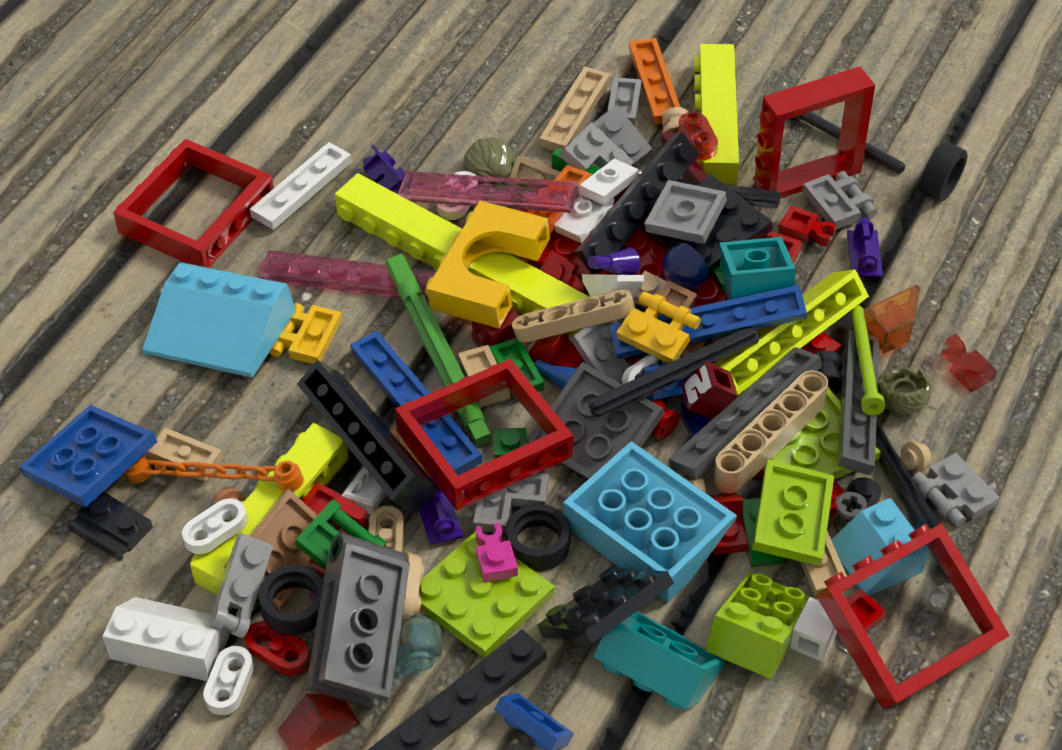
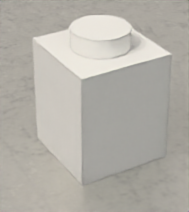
M809 597L793 629L790 649L823 662L837 635V631L818 600Z

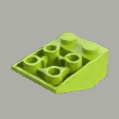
M749 572L716 613L705 651L772 679L790 649L793 629L810 596L805 595L798 588L786 587L776 583L766 575Z

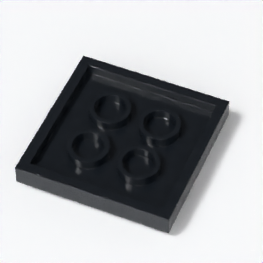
M713 175L696 186L725 191L727 201L704 244L646 232L645 222L641 224L643 232L701 281L720 266L719 242L761 239L773 230V224L770 219Z
M614 566L603 571L599 575L600 580L592 586L587 585L574 592L572 595L574 599L567 604H561L550 609L545 614L547 618L537 624L543 637L592 644L672 586L674 582L668 571H657L651 568L645 570L635 569L634 567L618 568Z

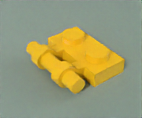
M644 291L640 295L638 302L648 307L644 313L633 308L617 330V339L669 364L680 357L690 342L689 334L682 331L685 325L696 330L701 322V318L692 314L689 308L684 306L677 307L666 302V298L659 294L651 295ZM660 313L673 319L670 325L657 319Z
M294 303L296 311L269 353L274 357H279L283 350L289 348L290 359L314 364L316 360L322 361L342 322V313L312 305L308 314L303 313L304 307L301 304ZM300 327L298 333L294 334L293 331Z

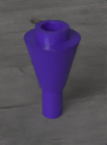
M626 248L605 256H590L588 266L593 269H604L616 275H637L640 268V258L635 249Z

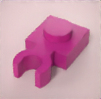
M494 523L493 535H485L482 532L481 526H477L476 542L479 546H476V557L483 582L518 576V566L510 540L502 542L501 525Z

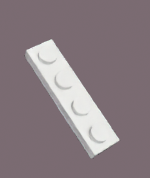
M328 142L251 207V217L274 230L352 163L351 154Z

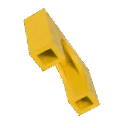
M479 201L474 211L469 212L462 231L455 235L448 254L441 258L434 277L429 278L426 284L425 292L428 295L430 309L500 328L512 307L509 285L476 276L469 272L468 268L479 257L494 252L510 253L538 261L550 240L548 219Z

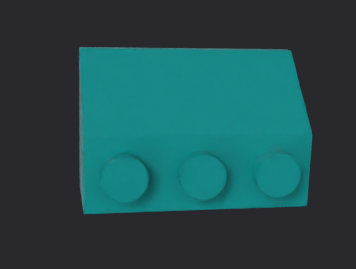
M638 611L603 635L593 656L595 659L603 662L602 666L607 671L630 677L634 680L633 684L636 687L647 692H657L665 697L664 701L668 705L677 709H688L698 704L726 663L725 659L706 652L705 648Z

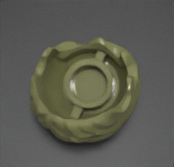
M487 137L486 139L481 138L473 142L463 157L467 171L474 173L478 180L483 182L487 178H499L501 182L510 176L516 160L513 151L506 143L497 138Z
M903 367L896 373H886L883 371L878 378V393L884 397L887 410L899 415H910L920 411L928 403L931 397L930 378L922 369L914 371Z

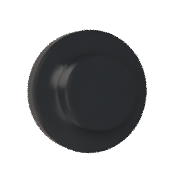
M866 477L852 480L847 489V492H856L866 499L867 508L877 504L882 493L879 484Z

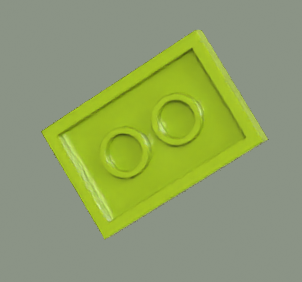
M768 459L764 468L752 550L820 566L824 558L834 475Z

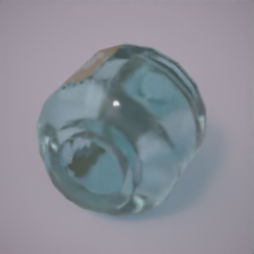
M412 616L401 623L397 658L411 670L423 671L430 669L442 656V630L438 623L427 616Z

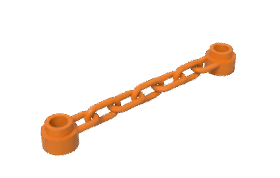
M143 456L124 472L128 482L132 484L142 483L151 475L159 474L233 480L243 478L276 482L278 488L283 492L287 489L291 492L297 490L304 481L299 466L292 461H283L277 466L259 467L200 462L178 463L147 460ZM150 465H155L156 470H152ZM166 466H168V467H176V468H175V471H174V470H165V469H166ZM185 467H195L196 472H186ZM206 469H216L215 473L205 472ZM225 469H236V475L226 474ZM247 471H257L256 475L246 474ZM266 471H275L274 477L267 476Z

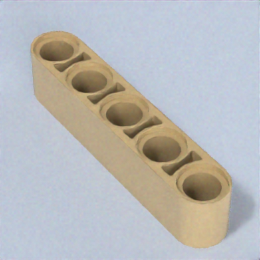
M814 370L802 373L718 453L713 482L719 491L731 494L741 490L766 465L768 459L771 460L823 409L828 388V380L823 373Z

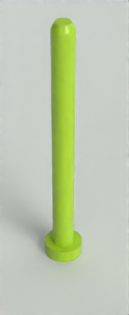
M857 305L851 310L865 394L861 399V407L865 414L873 416L884 411L885 401L884 397L877 390L864 309Z

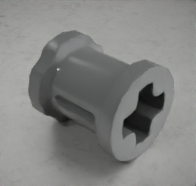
M845 492L838 497L836 502L837 513L833 519V526L838 533L845 527L846 519H849L850 522L861 510L867 508L866 499L856 492ZM853 501L855 502L854 510L851 509Z

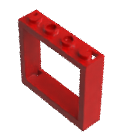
M861 66L763 96L762 111L759 113L760 130L757 134L758 149L757 155H755V176L752 178L756 188L779 191L781 199L802 192L804 183L828 174L834 181H837L836 176L839 172L845 171L848 176L861 173L875 91L874 82ZM845 101L837 153L779 171L785 120Z
M184 139L116 207L113 214L118 233L187 264L210 268L254 220L251 217L250 208L274 189L272 175ZM190 165L245 188L197 241L142 217Z
M511 359L492 365L488 369L474 375L464 377L458 382L442 389H437L428 395L412 402H407L395 409L396 431L456 511L573 456V434ZM505 388H509L545 432L546 436L457 475L421 428V425Z
M942 523L932 529H929L927 524L914 530L908 534L911 541L904 545H901L900 541L896 540L882 548L880 551L883 556L873 561L871 556L864 558L852 565L855 572L847 577L843 575L842 571L825 580L824 583L827 588L816 594L818 601L882 709L897 704L1010 636ZM928 544L982 634L896 684L842 592Z

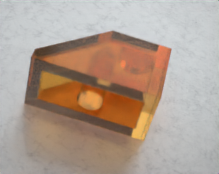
M917 284L865 308L864 315L868 335L880 338L879 349L884 354L895 348L900 349L910 342L920 293V287Z

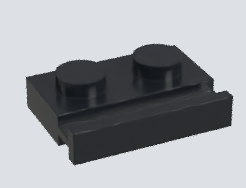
M102 492L87 507L83 506L77 512L78 516L73 521L70 519L67 522L69 531L118 561H121L124 553L127 550L131 551L153 528L150 519L105 492Z

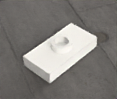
M614 158L579 185V194L604 205L637 179L639 169Z
M579 195L554 224L555 232L581 243L582 232L604 207L614 204V198L601 205Z
M363 466L342 494V497L367 510L368 514H371L377 509L387 494Z

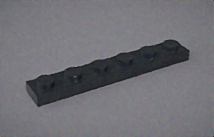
M683 132L675 133L575 250L574 253L592 275L600 274L604 269L590 268L588 266L589 257L605 256L619 251L649 216L667 181L677 182L699 156V153Z
M523 629L368 750L434 749L546 660V650Z

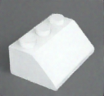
M135 597L116 606L102 637L109 658L112 660L208 681L216 658L224 650L231 630L225 627L218 629L210 626L208 623L211 614Z

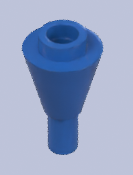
M540 359L534 364L538 372L548 377L561 391L578 369L553 366Z

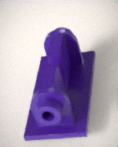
M371 145L376 153L372 157L369 156L364 159V171L377 184L400 196L403 195L406 189L412 195L415 194L408 185L411 179L401 167L397 170L393 168L396 162L386 150L380 153L374 145Z
M860 218L854 230H847L851 270L855 269L859 277H883L878 232L873 230V223L868 218Z
M438 488L419 510L430 546L463 538L455 509L440 488Z

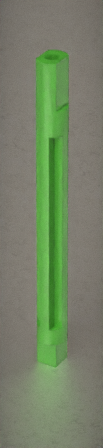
M399 254L388 258L385 266L444 387L460 381L464 378V375L405 256ZM477 401L456 410L465 430L470 433L476 447L492 442L491 434L486 426L487 421Z

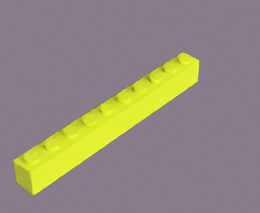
M358 173L335 193L337 215L343 220L352 222L361 227L365 232L383 239L389 245L405 251L414 259L421 260L434 267L435 270L439 269L441 258L447 255L451 249L455 235L462 231V228ZM494 252L483 255L476 259L468 268V271L476 276L508 284L512 300L511 308L520 315L589 298L586 294L509 253ZM582 329L570 331L569 338Z

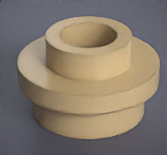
M911 441L903 445L900 459L908 473L915 475L917 472L923 473L930 466L932 457L929 448L925 444Z

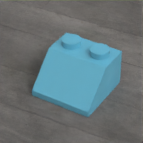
M889 498L861 510L832 539V543L845 573L849 576L855 572L852 565L864 558L871 556L873 561L883 556L880 550L896 540H899L901 545L911 541L908 534L913 532L914 528L893 500ZM926 545L859 582L855 587L858 590L861 588L867 595L871 596L923 573L929 548Z

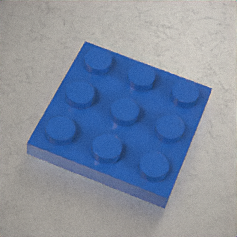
M89 405L20 465L19 469L24 477L87 507L138 459L143 457L158 441L153 432L93 405Z

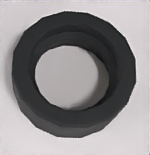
M947 141L942 142L931 155L922 173L919 184L920 192L939 202L946 200L961 178L967 163V151Z
M531 504L515 511L507 521L505 541L510 540L515 558L532 570L544 571L553 569L562 563L569 553L571 528L566 516L560 510L550 505ZM546 526L558 534V541L548 548L531 549L518 541V535L528 527Z
M287 565L271 572L260 585L258 596L264 622L272 630L283 635L297 636L312 631L316 628L323 578L315 570L303 565ZM290 587L306 588L312 591L315 597L310 607L295 614L276 610L272 602L276 594Z

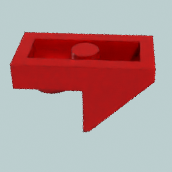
M569 332L538 339L528 352L534 363L540 359L553 366L578 368L582 362L586 364L574 344L569 341Z
M737 493L709 495L736 514V520L714 548L713 554L746 552L748 541L742 520L743 498Z

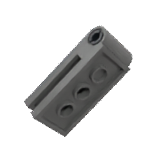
M338 533L335 536L327 557L305 690L367 708L377 706L378 700L384 702L391 698L410 566L405 553L344 533Z

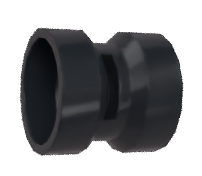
M833 351L817 352L815 354L820 356L822 367L817 371L827 377L828 387L835 395L842 389V358Z

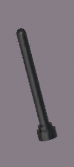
M813 112L789 119L791 121L803 120L837 140L840 138V127ZM866 142L864 152L866 156L897 173L905 170V164L902 161Z

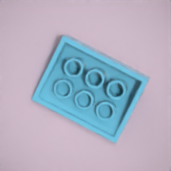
M179 262L164 283L142 350L144 354L253 378L296 311L288 285L286 283Z
M632 441L563 502V514L569 522L571 532L619 568L634 567L635 569L642 570L651 568L657 571H668L674 584L658 595L666 603L691 581L736 520V514Z

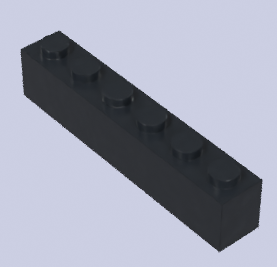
M316 360L297 385L390 499L417 513L439 487L342 373Z

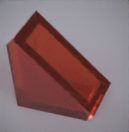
M306 693L278 728V734L289 750H316L359 726L360 722L346 701L322 694Z

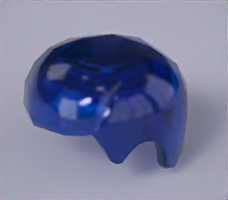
M682 243L677 247H672L664 254L662 269L667 281H672L679 286L693 291L709 280V269L704 259L690 245Z

